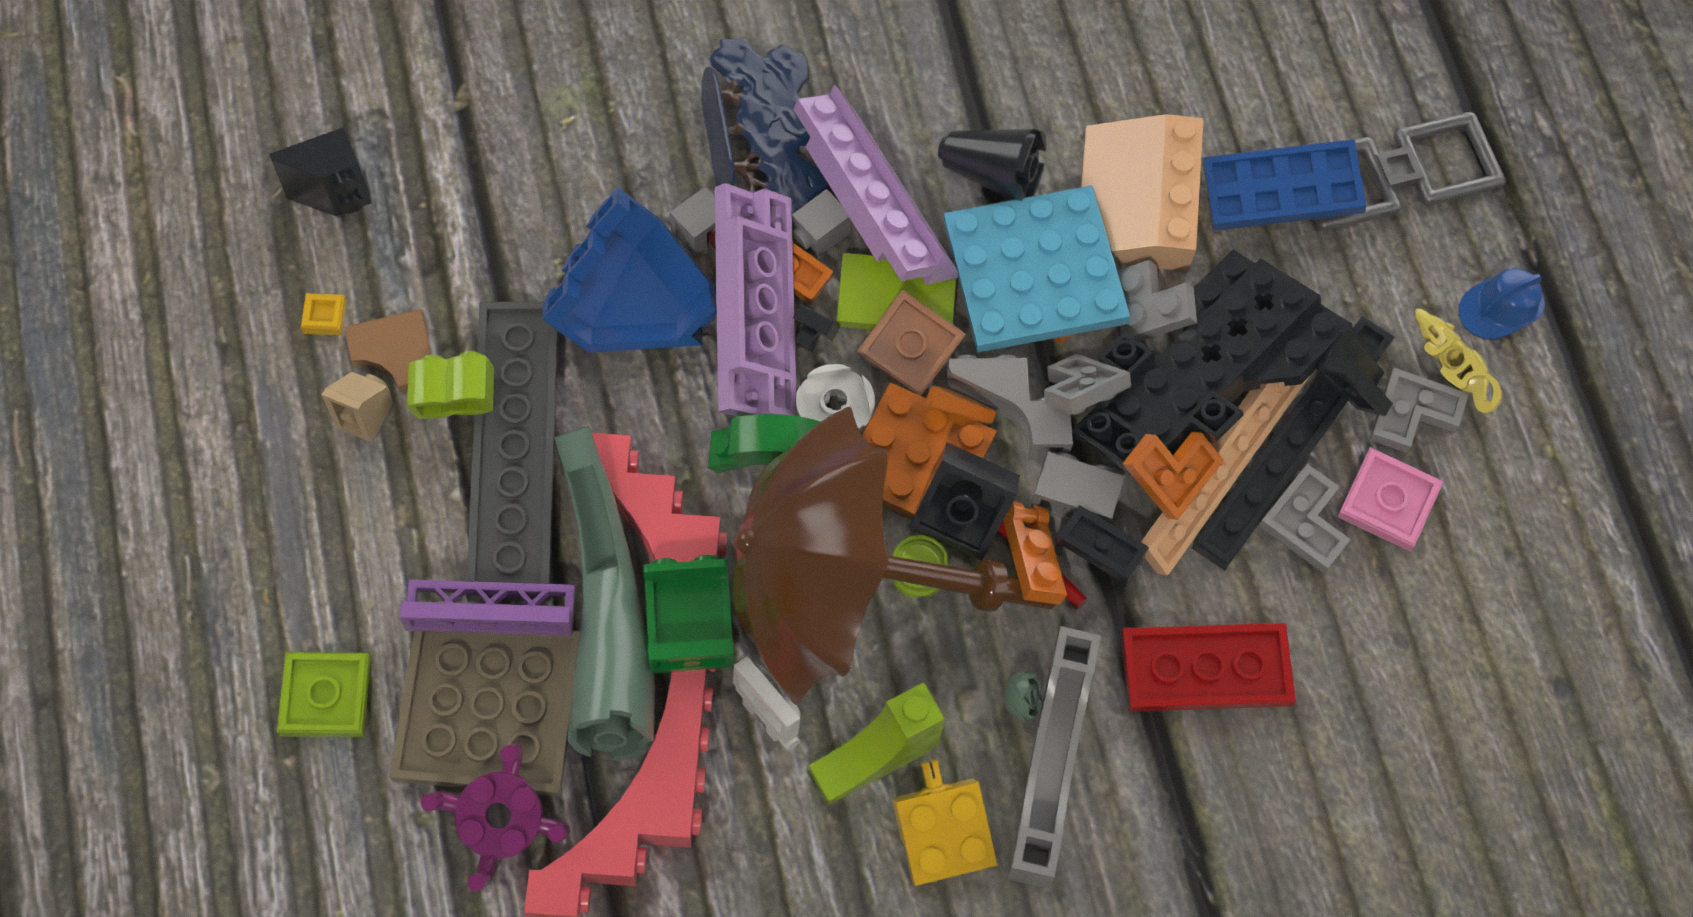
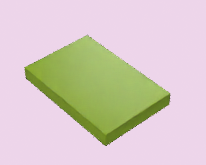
M843 253L836 324L842 328L873 330L903 289L953 325L956 279L927 285L922 277L901 281L888 260L876 261L873 255Z

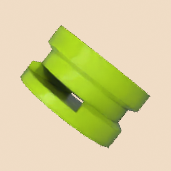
M910 536L902 540L894 549V557L949 565L947 552L942 544L928 536ZM892 580L900 593L913 599L925 596L929 598L940 590Z

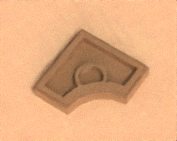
M421 309L344 327L353 367L370 366L383 370L394 379L399 392L408 390L409 363L421 360L425 355H432Z

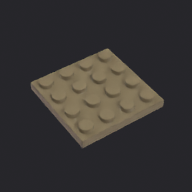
M414 631L389 776L391 781L466 788L474 779L482 775L502 771L504 761L500 756L501 749L504 746L517 743L524 749L518 775L525 778L533 786L537 795L561 797L568 747L573 671L580 631H572V636Z

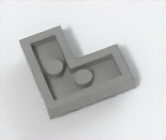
M1150 260L1117 271L1130 314L1129 324L1120 325L1121 334L1126 332L1138 341H1143L1197 323L1194 288L1188 283L1159 291L1157 265Z
M1075 354L1048 366L1049 381L1056 384L1044 389L1045 404L1060 409L1065 414H1080L1086 410V407L1100 401L1113 399L1117 393L1130 388V372Z
M1393 368L1384 394L1393 405L1386 416L1377 415L1369 440L1408 453L1412 446L1419 421L1455 433L1460 426L1469 393Z
M1306 464L1259 525V527L1324 574L1351 540L1319 517V514L1340 487L1309 464Z

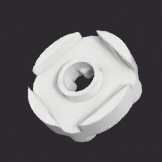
M841 364L824 365L810 372L801 387L799 386L796 394L797 416L823 421L830 415L840 411L832 410V408H827L825 405L829 403L831 396H837L839 401L846 402V405L841 406L840 410L846 407L852 409L856 425L862 434L874 414L875 406L874 391L868 379L863 375L860 377L857 373L852 372L850 367Z

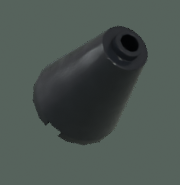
M1043 130L951 131L947 137H943L940 141L938 158L942 159L944 168L1010 200L1022 201L1023 198L1035 196L1039 187L1045 164L1039 162V150L1046 151V135Z

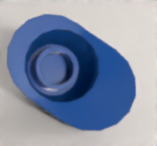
M1512 268L1504 270L1498 275L1472 287L1463 295L1459 303V318L1462 325L1475 336L1482 339L1496 340L1535 322L1541 317L1545 308V300L1540 286L1541 276L1539 274L1533 276L1523 269Z

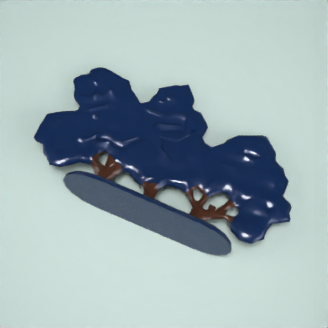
M721 39L719 42L720 48L714 50L713 54L709 57V61L725 77L727 85L720 91L716 72L712 67H706L701 86L703 117L716 186L724 183L735 186L736 172L749 184L747 191L754 193L756 191L753 185H759L763 189L790 197L793 214L826 189L829 192L832 190L819 168L803 160L797 153L798 148L806 146L810 139V135L793 110L797 100L801 99L797 93L803 84L809 80L807 59L803 54L794 52L785 44L770 50L766 57H761L746 40ZM742 86L744 89L743 92L733 93V87ZM722 100L738 107V113L733 126H727ZM730 134H741L749 141L750 153L742 162L734 161ZM754 157L759 158L758 164H751L749 161ZM747 169L761 170L768 176V182L764 183L752 178L754 173L748 172Z

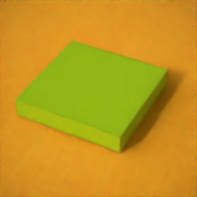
M285 652L277 725L278 735L280 737H364L371 665L370 654Z

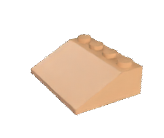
M1164 114L1086 126L1081 187L1093 186L1115 264L1135 265L1150 260L1157 265L1158 269L1189 271L1196 252L1203 118Z

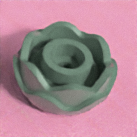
M1029 670L1020 671L1006 683L1004 693L1006 709L1015 719L1021 722L1036 720V714L1042 708L1043 702L1039 693L1043 684L1036 677V673Z

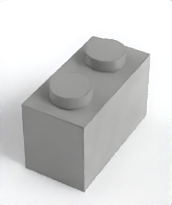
M1048 452L1031 507L1033 505L1047 507L1050 515L1069 521L1080 505L1110 523L1125 476L1117 474L1113 468L1105 465L1092 466L1080 462L1075 456L1068 453L1055 454Z

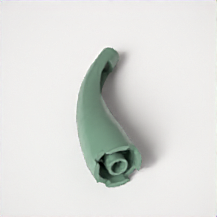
M585 426L554 437L575 509L580 536L583 571V606L579 644L573 671L568 741L574 750L588 757L592 756V749L612 752V761L627 760L648 752V743L654 740L655 675L649 667L648 635L619 510L590 427Z

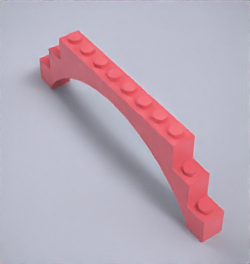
M592 433L618 510L636 532L650 555L652 562L660 558H672L677 560V562L694 561L696 557L702 555H714L718 558L719 555L726 556L728 532L721 531L720 517L682 514L683 491L677 490L675 476L638 473L639 450H633L631 435ZM716 669L672 672L665 710L655 740L639 772L617 804L598 826L578 844L542 870L529 869L524 909L526 917H581V913H589L591 887H586L585 883L636 886L637 874H645L647 863V848L640 847V844L692 847V836L700 835L702 826V809H695L696 794H704L706 783V768H699L700 752L708 753L710 727H703L704 712H712L714 687H707L708 672H716Z

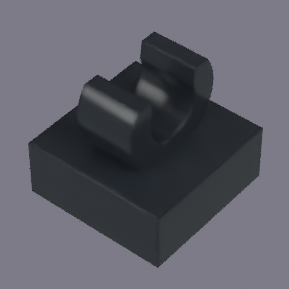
M802 304L799 305L793 316L799 324L803 325L795 342L811 352L816 347L821 335L833 341L840 329L834 321Z

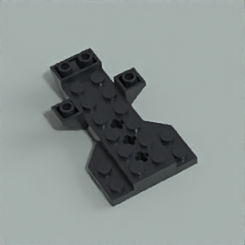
M1233 249L1193 287L1197 323L1183 327V334L1156 360L1152 349L1126 332L1122 333L1098 357L1099 362L1130 372L1131 387L1123 390L1107 407L1099 403L1072 429L1073 434L1128 474L1130 472L1122 463L1145 434L1157 435L1172 455L1176 453L1191 432L1203 433L1210 443L1217 442L1244 416L1243 411L1232 404L1244 391L1261 389L1260 384L1284 382V386L1301 385L1317 369L1316 366L1337 339L1338 331L1344 330L1350 335L1353 333L1352 323L1322 305L1320 294L1260 258L1254 263Z

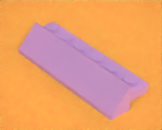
M834 84L828 95L798 99L793 110L810 135L806 149L876 261L888 260L901 281L922 277L927 285L956 279L958 277L957 268L860 117L837 86Z
M724 183L715 187L718 412L736 417L754 414L797 416L791 198L767 189H761L753 193Z

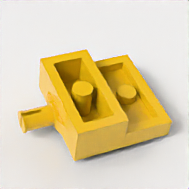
M938 759L929 760L930 763L927 761L921 763L927 788L919 792L892 798L900 838L904 843L912 883L915 886L998 866L979 782L972 778L951 784H943Z

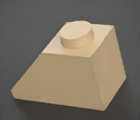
M351 372L326 387L322 393L336 428L369 442L373 441L394 404L387 384L382 379L371 374H367L364 377Z

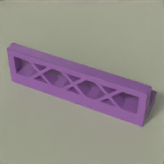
M409 580L407 601H401L399 617L406 631L572 636L576 588L575 585ZM418 592H436L444 602H417ZM445 593H454V594H452L450 597H448ZM469 593L478 594L485 604L456 602ZM486 594L495 595L490 599ZM507 595H519L527 605L498 603ZM527 595H532L536 597L533 600H531ZM549 596L565 597V606L538 605Z

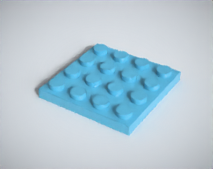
M1092 185L1023 198L1022 201L1011 200L944 213L943 221L954 264L958 270V280L977 353L1129 324L1130 314Z

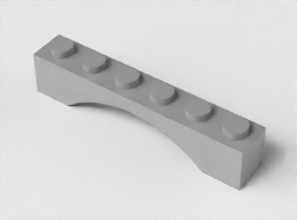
M1060 626L1054 643L1007 876L1008 880L1049 889L1055 878L1072 773L1095 672L1101 635Z

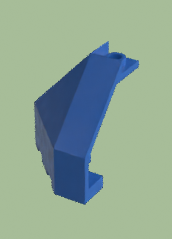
M617 187L590 218L586 226L590 229L588 236L581 244L575 245L562 268V271L566 273L563 282L557 289H550L543 302V320L589 353L703 345L702 328L707 327L712 322L717 312L715 285L664 222Z

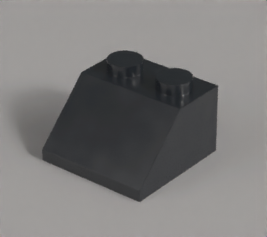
M344 128L269 154L288 200L333 216L354 213L363 206L371 204L359 163Z
M946 442L930 474L909 528L983 561L1017 495L1020 475Z

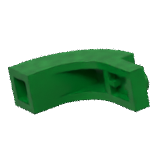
M754 414L731 418V427L711 432L708 469L716 473H722L752 465L770 464L776 457L792 448L795 443L821 421L782 414Z

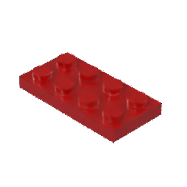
M1286 623L1123 628L1121 632L1128 712L1293 707L1296 702Z

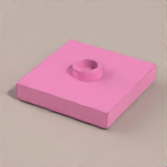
M1370 447L1337 517L1411 552L1416 545L1444 481Z

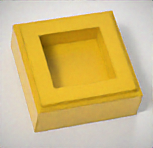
M306 293L301 321L303 334L342 336L347 305L345 295Z

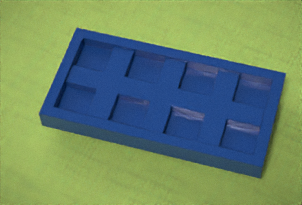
M1355 139L1203 157L1213 231L1361 214L1366 211V201Z

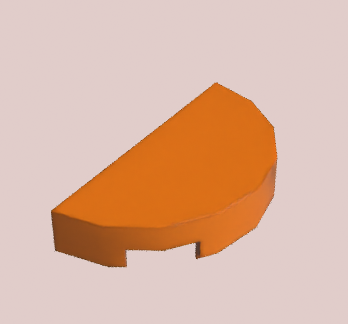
M931 386L925 400L926 404L932 408L984 424H992L997 413L994 409L975 399L939 386Z

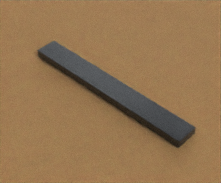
M1361 316L1351 334L1376 363L1395 337L1364 316ZM1321 372L1192 546L1193 550L1224 571H1226L1349 402Z

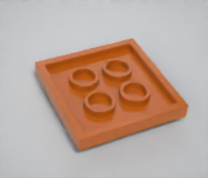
M890 382L862 436L871 445L885 448L888 453L883 506L912 519L930 474L946 442L985 459L996 437L997 430L977 421L932 408L926 404V398Z

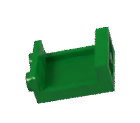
M702 555L696 557L694 561L677 562V560L672 558H660L654 560L652 564L643 565L650 669L654 673L734 667L727 559H719L714 555Z

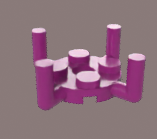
M517 743L504 746L501 749L500 756L504 761L502 771L488 773L474 779L467 785L460 796L435 791L424 795L421 799V807L425 811L440 809L455 813L459 839L472 851L480 855L477 871L468 879V886L472 891H481L491 883L497 859L509 858L519 854L536 839L538 834L547 835L552 842H560L570 834L568 823L543 817V806L536 791L525 778L518 775L524 749ZM503 803L510 809L511 819L505 827H496L489 821L488 811L492 804Z

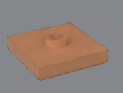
M902 289L860 346L857 354L905 389L923 396L963 341L966 334Z

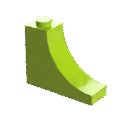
M924 682L887 701L880 714L860 733L839 748L809 765V771L828 806L938 748L945 718Z

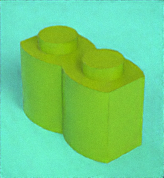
M465 351L460 353L459 356L444 359L438 355H425L421 360L409 363L407 407L415 418L436 419L454 414L478 415L493 411L494 366L486 355L476 351Z

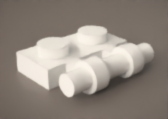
M746 656L734 665L733 684L736 686L735 690L743 698L742 704L750 714L756 713L766 725V733L774 742L779 740L785 749L790 751L800 742V739L797 737L801 719L799 708L787 696L782 697L774 688V681L771 675L762 665L756 667L749 657Z

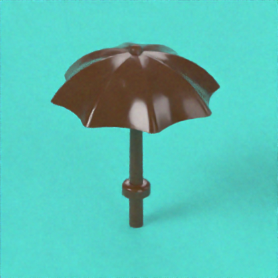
M846 407L821 421L795 443L792 448L776 457L764 468L752 488L744 519L734 539L736 564L733 581V599L737 617L743 630L757 647L768 672L781 691L795 705L800 703L808 690L824 677L831 675L844 677L848 674L866 609L883 578L968 594L970 602L975 608L987 612L996 611L1003 601L1043 609H1052L1055 604L1024 600L1019 579L1008 576L1005 565L1000 561L983 560L973 570L888 556L883 529V493L888 453L885 448L875 447L865 440L856 425L854 414L850 407Z

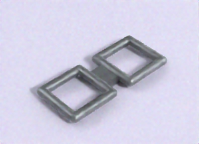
M1466 112L1396 130L1394 140L1398 149L1379 153L1374 140L1370 137L1355 139L1357 154L1363 153L1384 202L1366 206L1365 213L1314 220L1318 229L1326 232L1399 213L1402 209V204L1396 190L1415 186L1422 202L1430 206L1501 188L1505 184V177L1477 116L1473 112ZM1465 128L1487 176L1433 189L1412 141Z

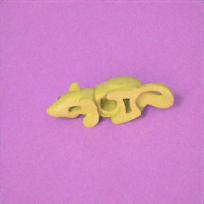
M1416 309L1415 317L1420 326L1422 336L1427 342L1424 345V349L1435 359H1439L1442 364L1441 374L1460 390L1472 393L1475 407L1480 413L1489 414L1496 410L1502 399V390L1498 381L1490 375L1487 364L1481 355L1461 341L1460 336L1453 331L1454 325L1445 323L1441 318L1431 315L1422 309ZM1489 382L1493 387V396L1491 401L1487 400V390Z

